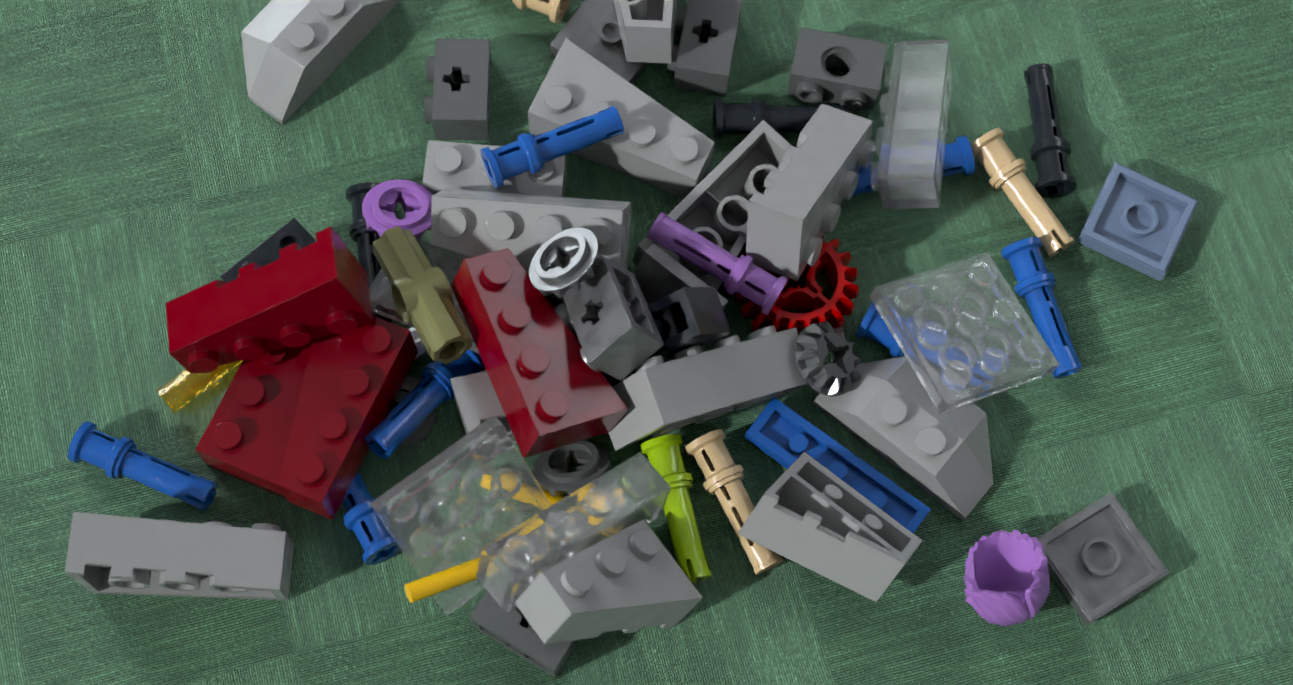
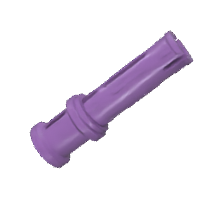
M664 212L659 214L646 237L725 282L723 287L726 289V292L731 295L737 292L761 306V312L765 315L769 313L788 281V278L783 275L777 278L754 265L753 258L748 255H741L740 258L736 257L705 237L666 216Z

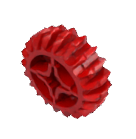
M838 238L832 239L828 243L823 241L816 263L813 266L806 265L798 279L800 283L805 279L802 289H800L798 284L797 289L790 287L786 291L788 281H792V284L796 281L788 278L767 315L761 312V306L737 292L734 293L735 301L744 302L740 308L742 318L755 316L751 325L753 331L762 329L764 326L775 325L777 332L796 327L798 334H800L809 325L828 321L832 328L844 326L845 319L843 316L852 315L855 304L851 300L856 299L859 293L858 285L852 283L856 281L858 271L857 268L848 267L852 258L850 251L836 253L840 245ZM761 268L777 278L782 276L780 274ZM821 269L825 272L831 283L832 298L830 300L822 294L823 288L816 282L818 272ZM797 308L806 313H790L787 310Z

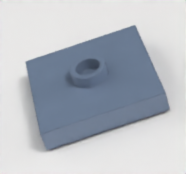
M1115 162L1076 242L1161 281L1171 264L1199 201Z

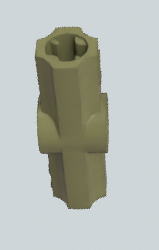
M398 226L384 231L382 236L373 242V253L391 284L392 298L400 317L405 323L412 322L433 362L440 361L448 364L460 359L467 350L472 348V337L453 305L452 291L444 272L438 266L432 268L411 230H404Z

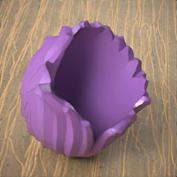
M1000 530L992 532V535H988V537L983 535L979 541L975 542V546L969 548L968 558L965 560V574L963 576L966 586L964 591L967 597L965 601L975 609L980 617L991 624L1006 627L1014 626L1017 623L1024 624L1027 620L1033 619L1034 616L1039 614V610L1043 607L1049 594V569L1042 542H1038L1036 537H1030L1027 533L1021 534L1019 530H1013L1011 533Z

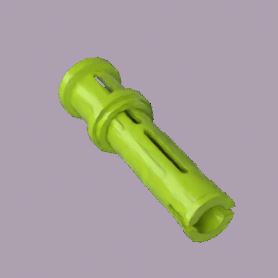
M669 434L655 437L643 442L640 447L642 454L648 455L654 479L650 487L656 497H661L677 564L691 583L698 582L697 578H701L702 581L712 577L707 565L688 491L692 488L693 478L691 473H686L680 451V446L683 444L682 436L680 434Z

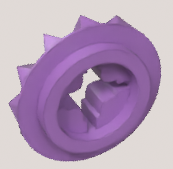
M389 180L376 185L366 194L362 204V216L365 218L367 230H376L381 237L384 231L400 226L401 229L411 230L415 238L420 241L424 231L431 230L433 194L424 186L409 180ZM397 202H402V208H404L405 212L403 220H398L394 213L395 208H397Z

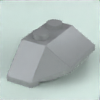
M271 0L241 32L249 100L284 125L391 11L399 0Z
M911 355L858 364L856 369L861 378L852 383V390L835 397L826 396L821 393L816 397L813 404L962 521L966 519L993 485L987 413Z

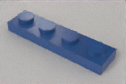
M775 397L771 399L745 434L746 440L786 469L803 452L807 453L913 534L931 510Z

